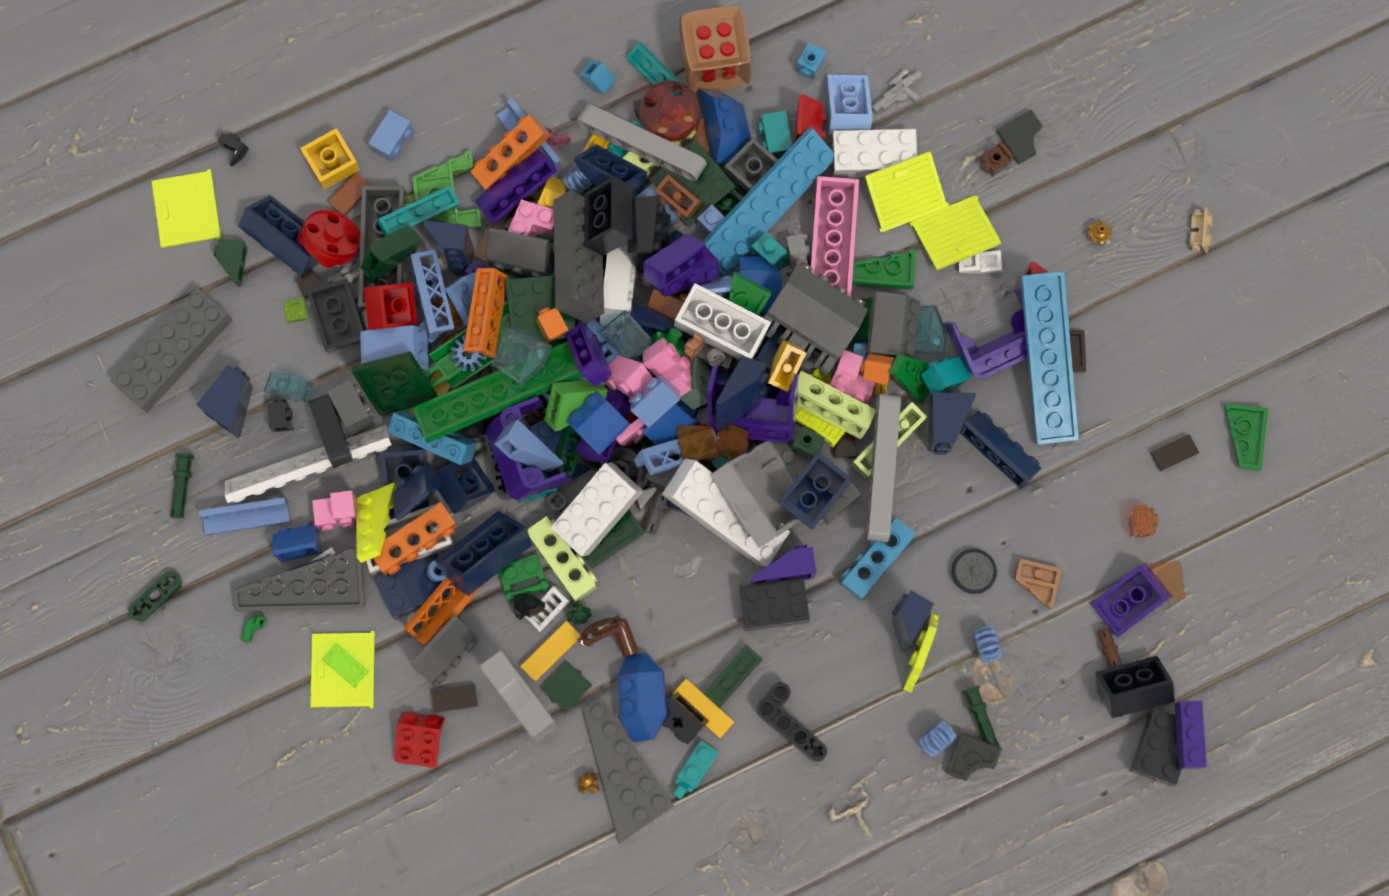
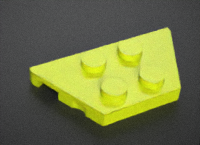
M932 612L925 630H922L918 635L916 645L919 646L918 650H914L908 665H911V669L903 690L910 693L921 674L937 631L939 615Z

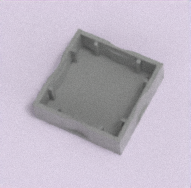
M766 441L747 454H742L711 474V477L758 548L801 522L778 504L796 480L770 441Z
M501 650L479 666L538 745L559 730L554 720Z

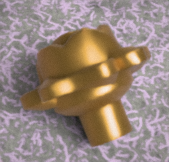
M1097 220L1094 224L1088 226L1089 231L1087 235L1091 237L1093 243L1098 242L1100 245H1103L1105 241L1111 239L1112 229L1108 226L1107 222L1101 223L1100 220Z
M594 771L592 773L585 772L578 779L579 788L577 791L582 794L588 791L596 794L599 791V787L596 785L599 774Z

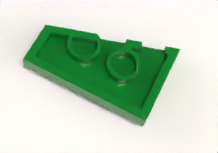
M916 249L908 250L907 253L890 254V256L878 259L875 257L853 262L852 285L913 290Z
M734 271L729 301L759 315L771 296L772 291Z
M898 354L888 372L916 402H924L929 389L921 374L927 370L926 366L929 363Z
M1225 403L1239 469L1261 471L1268 408Z

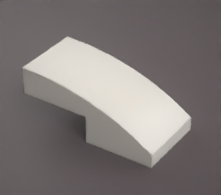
M1001 250L981 252L959 261V272L970 274L1003 272Z

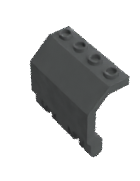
M795 262L787 282L762 317L771 323L775 320L767 331L766 336L769 338L773 336L777 327L781 324L786 329L778 338L777 343L781 345L782 341L787 339L788 342L803 350L807 347L806 355L803 359L805 361L811 356L815 347L820 349L821 353L815 359L813 366L816 368L820 366L819 370L827 375L858 331L868 309L864 307L865 302L855 296L852 299L847 296L848 291L838 284L836 287L830 285V279L819 273L818 276L811 272L813 268L806 263L801 262V264Z

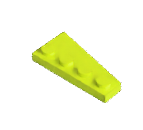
M395 483L356 498L357 558L361 563L381 555L386 536L384 529L386 525H389L390 521L388 516L389 510L394 506L393 493L398 489Z

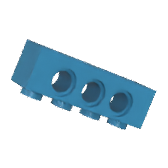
M408 410L394 412L388 429V433L459 465L472 461L478 443L457 432H452L427 443L415 414Z
M896 517L893 522L891 521L890 537L896 541V545L889 547L885 542L871 541L868 544L870 547L869 551L866 554L862 552L854 561L857 563L854 569L848 568L841 578L844 581L841 586L861 602L912 541L916 533ZM874 553L880 554L882 562H873L871 555ZM861 569L866 570L869 573V578H859L858 571Z

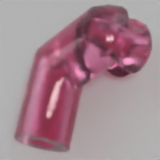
M545 127L551 135L546 140L550 146L556 147L571 142L568 132L557 135L550 128Z

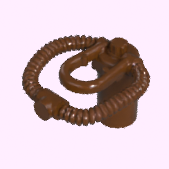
M621 616L593 623L583 631L578 639L581 647L591 646L597 641L614 634L623 656H628L638 651V646L628 621L625 618H621ZM591 633L594 637L588 639V635Z

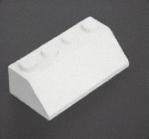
M695 283L675 319L674 327L692 336L697 334L704 339L705 343L740 360L742 356L751 359L755 357L771 322Z

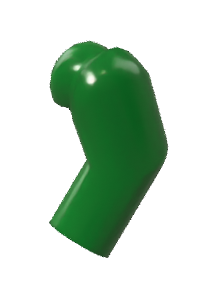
M255 615L245 622L241 641L252 643L254 632L263 628L267 623L263 615Z

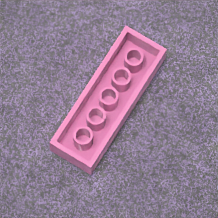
M818 176L810 267L813 268L811 272L816 276L819 273L830 279V285L836 287L838 284L848 291L846 295L851 298L859 179Z

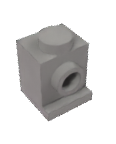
M807 234L786 236L790 267L792 268L795 262L807 264V258H810Z

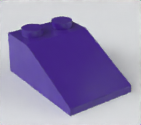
M806 544L795 546L794 550H790L751 577L750 584L804 577V580L814 579L817 571L813 547L807 548Z
M1145 562L1099 596L1091 605L1118 638L1173 596Z

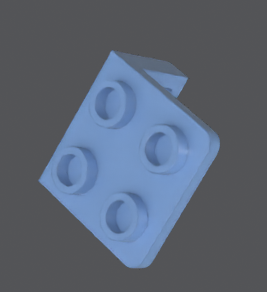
M476 272L459 277L445 288L464 325H467L469 320Z

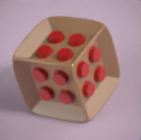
M723 6L688 12L680 17L679 33L681 37L682 58L686 81L692 93H699L700 89L729 90L750 83L752 74L750 46L741 7Z

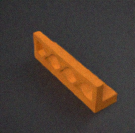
M477 268L464 351L468 353H482L490 358H495L506 292L505 280H508L506 274L495 268Z
M446 576L405 625L404 629L426 647L454 615L456 617L480 588L468 596L457 589ZM450 588V594L442 598L443 591ZM432 605H436L435 612L428 615V609ZM422 621V627L415 633L412 630L413 627Z

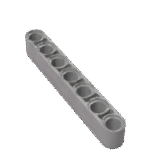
M587 104L576 120L577 125L585 131L690 181L695 182L707 165V162L701 156L594 105Z
M878 394L866 522V540L888 542L890 538L901 396Z

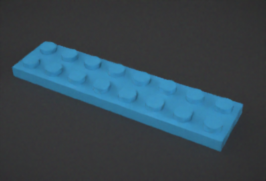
M809 127L702 241L706 244V248L719 260V273L722 276H727L739 263V257H744L749 252L748 249L765 232L769 231L817 177L834 161V152L813 128Z
M1064 271L1021 275L1035 444L1079 440Z

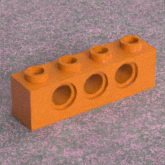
M531 115L522 117L518 121V125L513 130L508 131L499 144L489 149V154L484 159L482 158L474 164V168L470 172L485 190H488L551 136L536 117ZM526 133L527 139L522 143L521 137ZM511 147L512 154L507 157V150ZM494 162H497V169L493 171L492 165Z
M440 502L385 539L381 555L373 559L385 576L387 574L393 575L401 569L400 565L406 561L410 563L418 558L419 552L424 549L426 551L430 550L437 544V540L442 537L447 538L455 532L454 529L457 525ZM430 524L438 525L436 532H427V527ZM412 536L420 537L417 545H409V539ZM395 548H400L402 550L401 555L397 558L391 557V551Z

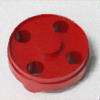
M319 210L310 214L305 220L298 235V241L312 257L318 260L320 265L332 268L335 265H345L354 260L360 249V231L354 222L343 214L331 210Z

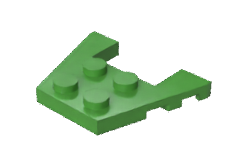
M472 151L464 152V155L457 158L454 157L439 167L435 166L412 177L415 202L448 186H451L456 195L453 174L471 171L474 168ZM455 207L427 220L467 225L469 228L482 229L480 209L458 212V207Z

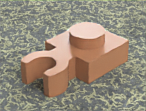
M695 334L694 338L689 339L685 344L684 356L690 362L703 348L704 339Z

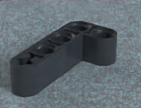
M329 394L308 401L332 467L336 468L353 461L352 453L340 423L341 418Z
M487 417L462 428L464 436L478 443L486 441L495 491L500 499H511L508 492L503 493L502 491L503 485L501 480L503 478L501 473L495 471L498 464L486 432L488 424L496 417ZM476 428L478 432L475 436H468V430Z
M782 682L776 683L759 702L757 715L809 760L821 762L827 755V747L782 709V706L790 697L791 691L787 684ZM775 689H785L786 697L782 699L777 698L774 694ZM764 704L770 705L773 709L772 714H762L761 706ZM781 718L789 721V727L785 730L780 729L777 725V721ZM797 732L805 734L806 741L800 744L795 741L794 735ZM810 739L814 741L811 744L812 747L815 749L820 747L822 749L820 751L822 756L817 755L814 757L812 755L814 751L810 747H808L807 751L804 749Z

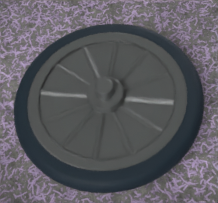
M969 549L963 551L953 562V580L961 590L967 593L978 594L985 592L996 580V564L992 557L982 550Z

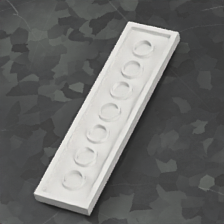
M386 424L346 438L352 456L356 459H362L373 451H384L391 445ZM325 447L314 449L225 481V498L227 503L232 501L235 503L240 502L246 496L252 494L260 495L271 487L279 488L288 481H299L306 478L308 474L314 472L318 474L326 471L332 465Z

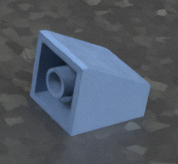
M412 325L360 332L361 364L411 351L422 370H429L427 329Z

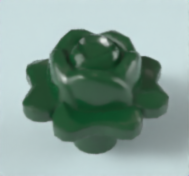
M723 198L721 202L716 204V207L726 217L737 203L733 198Z
M574 603L571 610L566 613L567 621L573 622L576 625L586 623L587 619L592 616L591 608L584 607L580 603Z

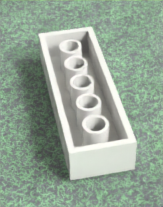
M684 459L662 495L755 564L764 567L770 565L790 531H785L758 548L711 477L713 473L695 460Z

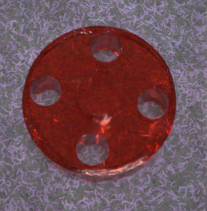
M677 81L659 82L649 88L643 96L640 104V119L646 131L674 142L686 138L698 126L700 117L699 102L694 92L685 84ZM674 91H680L682 92V95L674 96L672 93ZM648 102H653L656 104L652 108L646 106ZM686 116H692L694 117V120L689 122L686 121L684 118ZM661 127H665L667 129V132L660 133L657 130Z

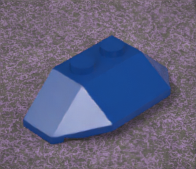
M700 89L699 96L713 159L717 164H727L751 140L744 105L719 90Z
M739 257V274L772 291L771 296L758 315L763 317L782 290V274L761 257Z
M648 653L628 655L618 674L621 721L633 742L654 740L656 733L667 717L664 671L650 658Z

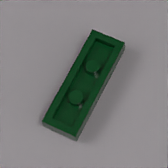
M746 645L704 692V695L720 709L763 659Z

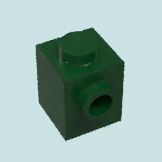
M802 426L800 431L796 430L794 432L793 439L790 441L793 443L792 450L813 459L819 453L825 437Z

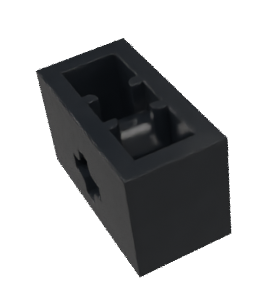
M676 692L666 702L667 717L662 725L671 729L679 741L685 742L688 745L707 725L709 720L679 692Z

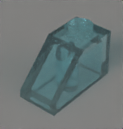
M271 372L264 392L293 402L306 403L311 395L313 383L295 374Z

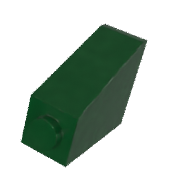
M408 224L369 245L360 268L371 282L375 283L410 257V254L417 251L421 242L419 234Z

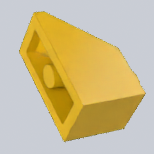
M551 176L545 183L537 205L554 210L553 200L563 195L566 191L564 182Z
M783 340L773 359L768 383L788 392L793 382L794 374L796 375L806 352L802 348Z

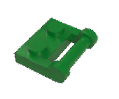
M538 554L511 562L499 572L508 603L513 602L516 594H533L542 590L543 592L549 591ZM539 577V583L511 591L510 586Z

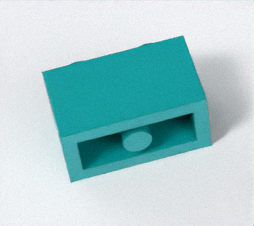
M786 110L761 114V122H758L759 134L764 136V141H761V144L773 156L781 158L792 146Z
M949 356L941 360L940 363L934 361L927 365V370L921 374L931 394L944 393L956 389L972 378L961 356L955 358Z

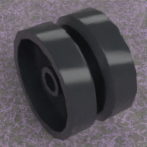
M635 446L614 448L607 463H614L642 490L649 487L651 482L645 479L648 472L646 466L637 467L634 461L643 448Z

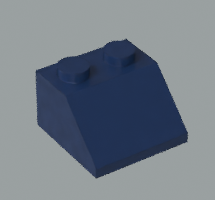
M474 456L471 462L463 465L452 463L444 466L438 472L446 482L438 490L453 514L471 508L495 492V488Z

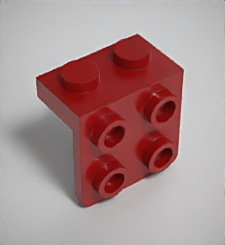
M402 711L396 729L395 762L431 768L436 767L440 735L444 727L445 718L435 714L423 715L417 714L414 711Z

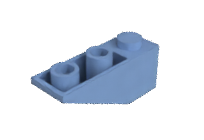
M518 419L506 426L494 443L510 459L549 473L563 464Z

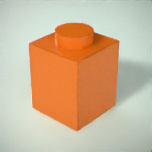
M547 307L538 312L540 316L535 321L547 343L567 333L568 328L557 309L551 310L550 307Z
M869 353L867 359H863L861 365V372H864L863 380L888 384L892 377L888 371L894 362V357Z

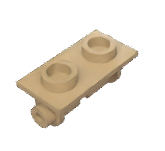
M1205 207L1204 213H1202V210H1194L1192 214L1191 229H1199V232H1191L1190 235L1192 251L1197 252L1200 251V248H1203L1205 253H1208V246L1212 245V235L1209 234V230L1213 226V214H1210L1207 207Z

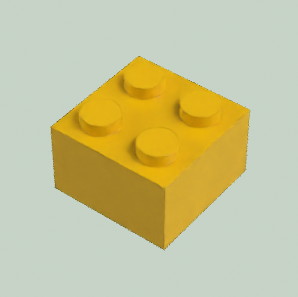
M337 128L300 148L324 190L360 171L357 161Z

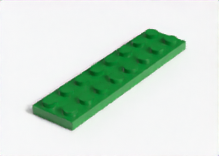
M566 341L412 408L426 442L429 443L504 411L506 408L548 392L552 389L553 383L570 382L583 377V375L579 372L569 342Z

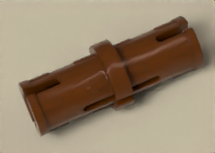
M1110 627L1097 630L1096 632L1103 647L1101 651L1106 656L1109 668L1115 667L1114 661L1116 666L1122 665L1117 652L1119 648L1114 643Z

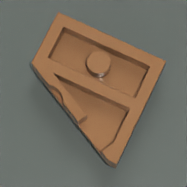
M1019 559L1014 581L1047 608L1053 609L1062 568Z

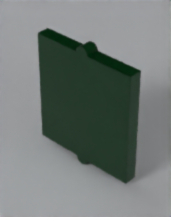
M566 661L546 681L541 689L551 698L552 703L555 702L567 713L592 684L581 675V671H577Z

